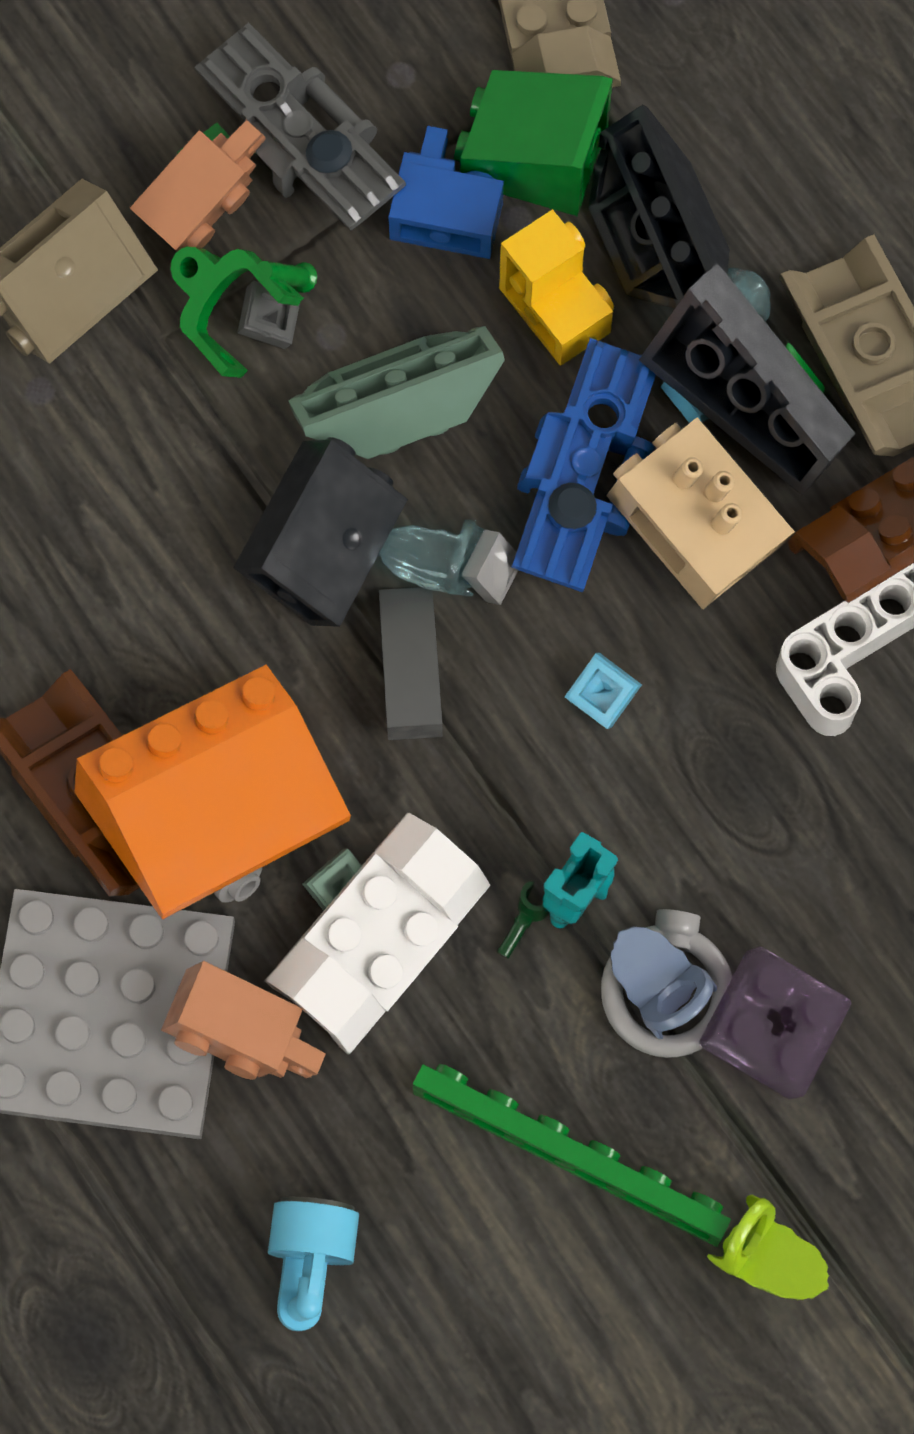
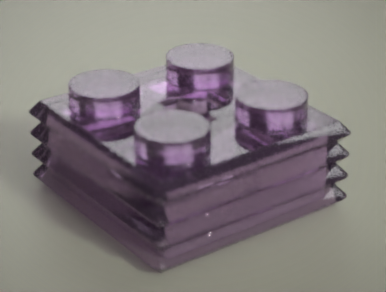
M759 946L746 951L699 1040V1045L786 1098L803 1097L851 1006V1000L774 953ZM779 1012L782 1016L781 1022L784 1024V1031L772 1034L773 1023L766 1017L767 1014Z

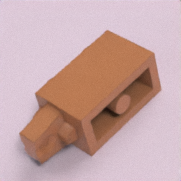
M248 120L228 139L220 133L211 141L199 130L130 209L177 252L187 246L203 248L213 237L215 229L212 225L225 211L228 214L235 212L249 196L250 190L246 187L253 181L249 175L256 167V164L250 158L266 140L264 134Z
M206 961L186 969L161 1028V1031L176 1037L174 1044L180 1049L198 1056H206L207 1053H210L226 1061L224 1066L226 1070L250 1080H255L257 1076L262 1077L267 1074L281 1078L284 1077L286 1070L305 1078H310L312 1075L318 1074L326 1054L299 1039L302 1030L297 1028L296 1025L303 1010L301 1007Z

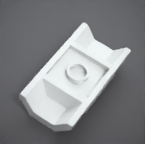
M406 813L265 979V982L271 988L301 1007L305 1013L330 1034L344 1052L350 1054L385 1011H389L491 885L480 867L437 828L411 813Z

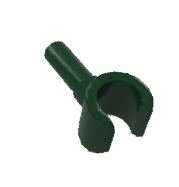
M535 881L527 882L522 887L517 903L519 913L497 950V953L509 959L524 932L530 927L532 922L543 920L549 913L543 907V904L535 906L527 900Z

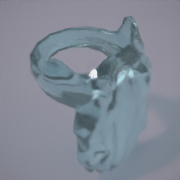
M471 519L464 520L460 535L443 529H427L414 525L398 527L391 530L379 555L382 557L383 564L398 578L424 589L441 591L450 595L473 596L474 594L467 590L472 586L464 579L462 572L484 529L478 527L475 521Z

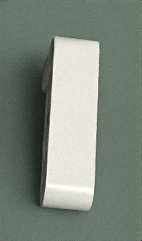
M914 563L850 603L846 601L840 603L794 631L785 639L776 663V674L797 708L816 732L825 736H836L844 733L852 724L861 703V693L856 682L846 669L914 628ZM884 599L896 600L903 606L905 613L899 615L889 614L882 609L879 602ZM840 626L852 627L859 633L861 639L855 642H846L836 635L834 629ZM795 653H805L814 659L816 666L809 670H802L794 666L789 657ZM827 696L839 698L845 704L847 710L840 714L827 712L822 707L820 699Z

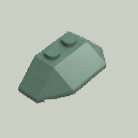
M486 326L472 328L468 332L453 331L429 335L331 371L308 386L303 394L295 395L288 402L305 436L315 440H327L328 437L340 439L355 450V455L370 459L378 455L393 453L404 445L428 436L440 435L451 427L467 422L505 359L503 351Z

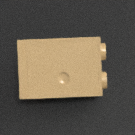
M697 417L683 429L677 422L667 428L652 442L656 450L645 459H642L636 453L618 467L613 473L617 482L609 491L607 497L698 605L705 609L779 549L795 531Z

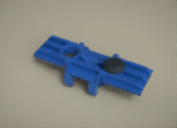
M590 338L565 412H548L540 419L535 433V438L538 439L530 465L523 469L517 485V489L524 493H529L531 488H537L538 491L512 568L583 592L603 532L617 536L627 534L630 526L627 519L611 500L608 503L596 499L593 493L608 451L624 455L623 463L636 453L642 459H645L655 451V446L651 442L636 436L656 376L655 373L639 361L641 355ZM594 405H607L616 413L617 422L609 428L597 427L590 421L588 410Z

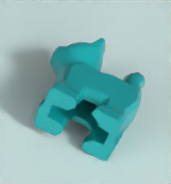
M581 832L571 845V856L561 870L555 868L544 883L543 907L550 912V921L556 928H564L568 923H576L594 898L606 899L608 889L614 879V867L618 862L617 856L601 845L602 842L584 832Z

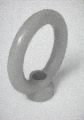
M661 909L657 910L655 925L646 927L661 933L677 949L689 952L699 959L717 986V991L712 992L711 1003L706 1015L692 1029L676 1035H663V1039H658L651 1031L639 1025L626 1007L623 986L613 974L611 957H609L601 981V998L605 1014L616 1033L626 1043L643 1053L666 1058L692 1054L711 1043L720 1034L729 1019L734 1002L732 974L721 951L708 938L698 933L701 919L699 915L678 910Z

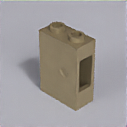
M84 179L79 180L0 247V317L3 316L10 326V329L6 331V336L24 356L33 353L50 364L158 271L106 190Z

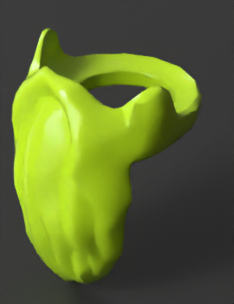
M754 1195L746 1197V1203L749 1207L748 1211L724 1240V1255L722 1257L712 1254L707 1255L713 1264L727 1274L738 1277L747 1284L780 1298L795 1300L813 1299L829 1287L827 1282L829 1277L827 1273L828 1266L822 1258L820 1251L809 1242L798 1237L791 1228L776 1223L774 1221L776 1212L772 1203L765 1198H759Z

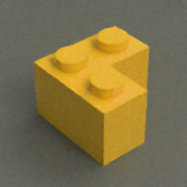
M552 209L501 243L499 289L561 366L584 351L590 338L599 341L611 333L614 304L607 291L598 283L593 286L582 272L585 248L582 235L571 222L563 223Z

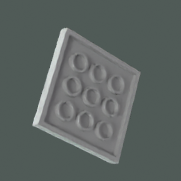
M14 889L0 968V1113L202 1139L214 1055L207 1053L206 1056H198L180 1049L174 1044L176 1037L161 1031V1028L186 969L206 961L226 972L228 971L235 926L234 917L180 910L162 920L153 906Z

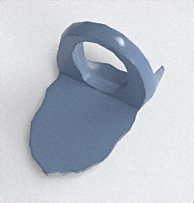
M635 926L618 931L617 939L613 942L614 949L611 950L610 954L613 974L624 987L628 999L640 1009L646 1027L658 1039H663V1031L675 1029L695 1017L707 1004L712 992L717 991V986L706 970L691 964L684 952L674 947L661 933L645 927ZM697 987L694 997L689 1001V1003L682 1007L680 1010L676 1011L680 1006L685 1004L690 999L693 990Z

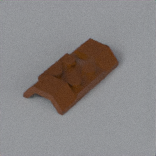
M914 456L829 507L830 511L795 532L788 541L789 548L795 555L805 549L825 567L841 597L847 603H850L913 564Z
M70 669L61 674L42 697L9 717L0 718V754L11 767V774L74 857L79 856L108 896L129 895L140 888L74 793L77 758L123 735Z

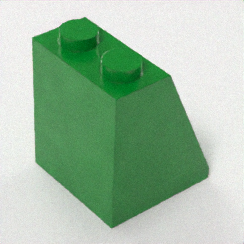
M492 70L486 88L478 86L475 91L470 108V117L475 118L471 131L462 130L457 141L454 160L461 162L460 172L480 171L487 173L494 179L504 181L503 195L578 217L601 150L598 147L600 133L608 128L613 79L596 75Z

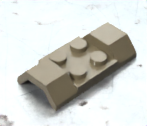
M498 0L514 71L605 76L613 79L612 87L621 86L604 0Z
M875 235L864 238L843 258L810 272L803 273L788 270L781 273L780 280L803 321V330L848 414L852 413L873 454L894 457L914 448V306Z

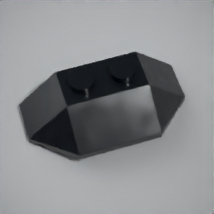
M642 104L601 131L598 145L601 151L594 170L588 208L626 295L675 309L689 288L716 263L728 274L730 249L690 160L647 106Z

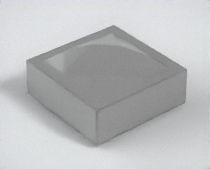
M484 530L462 572V576L486 602L501 605L518 572L517 569L512 568L516 551L499 532Z

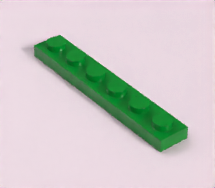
M423 1064L413 1082L414 1095L715 1247L722 1240L731 1218L721 1214L724 1207L714 1199L698 1192H692L689 1198L669 1188L672 1180L664 1174L646 1166H641L639 1172L619 1163L621 1155L614 1149L594 1140H590L588 1146H585L567 1137L570 1129L564 1124L541 1114L536 1121L516 1111L519 1104L509 1096L493 1089H489L487 1094L484 1095L466 1086L468 1078L449 1066L438 1064L436 1070Z

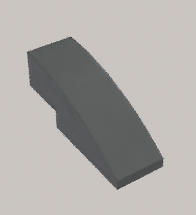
M432 587L379 590L388 740L443 737Z

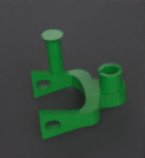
M187 246L175 253L170 268L172 278L176 284L190 297L180 317L182 332L195 344L220 375L226 377L242 378L248 371L211 338L207 331L210 314L229 285L240 275L250 271L278 303L298 306L304 299L299 293L310 292L317 283L316 269L310 263L301 262L294 266L262 261L254 252L243 249L232 250L221 258L206 249Z

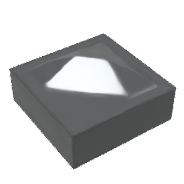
M253 280L246 288L237 334L286 349L293 341L300 304L294 306L278 303L260 282Z

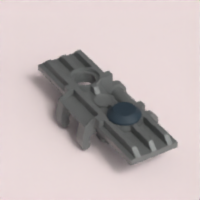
M249 22L194 67L196 72L244 122L248 120L264 134L266 140L251 156L250 160L254 161L258 156L272 170L273 185L285 198L290 197L294 193L292 184L298 176L337 218L352 231L406 186L405 181L369 145L376 136L377 128L369 120H361L324 82L325 75L317 67H311L301 73L295 66L292 67ZM274 82L280 86L279 94L270 101L262 102L253 98L255 89L262 83ZM312 98L339 126L335 130L326 131L302 105Z

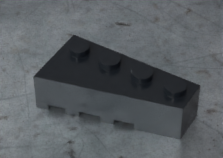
M718 263L689 288L639 359L642 364L802 496L825 472L855 435V432Z

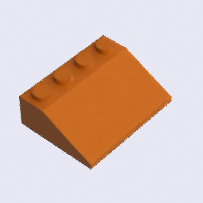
M267 664L77 758L74 793L162 920L349 822L351 817L296 704Z

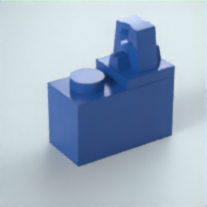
M427 126L421 153L404 152L399 176L405 181L406 186L393 196L389 213V238L394 241L490 259L503 206L504 181L494 179L491 175L480 171L456 172L455 160L445 158L448 146V130Z

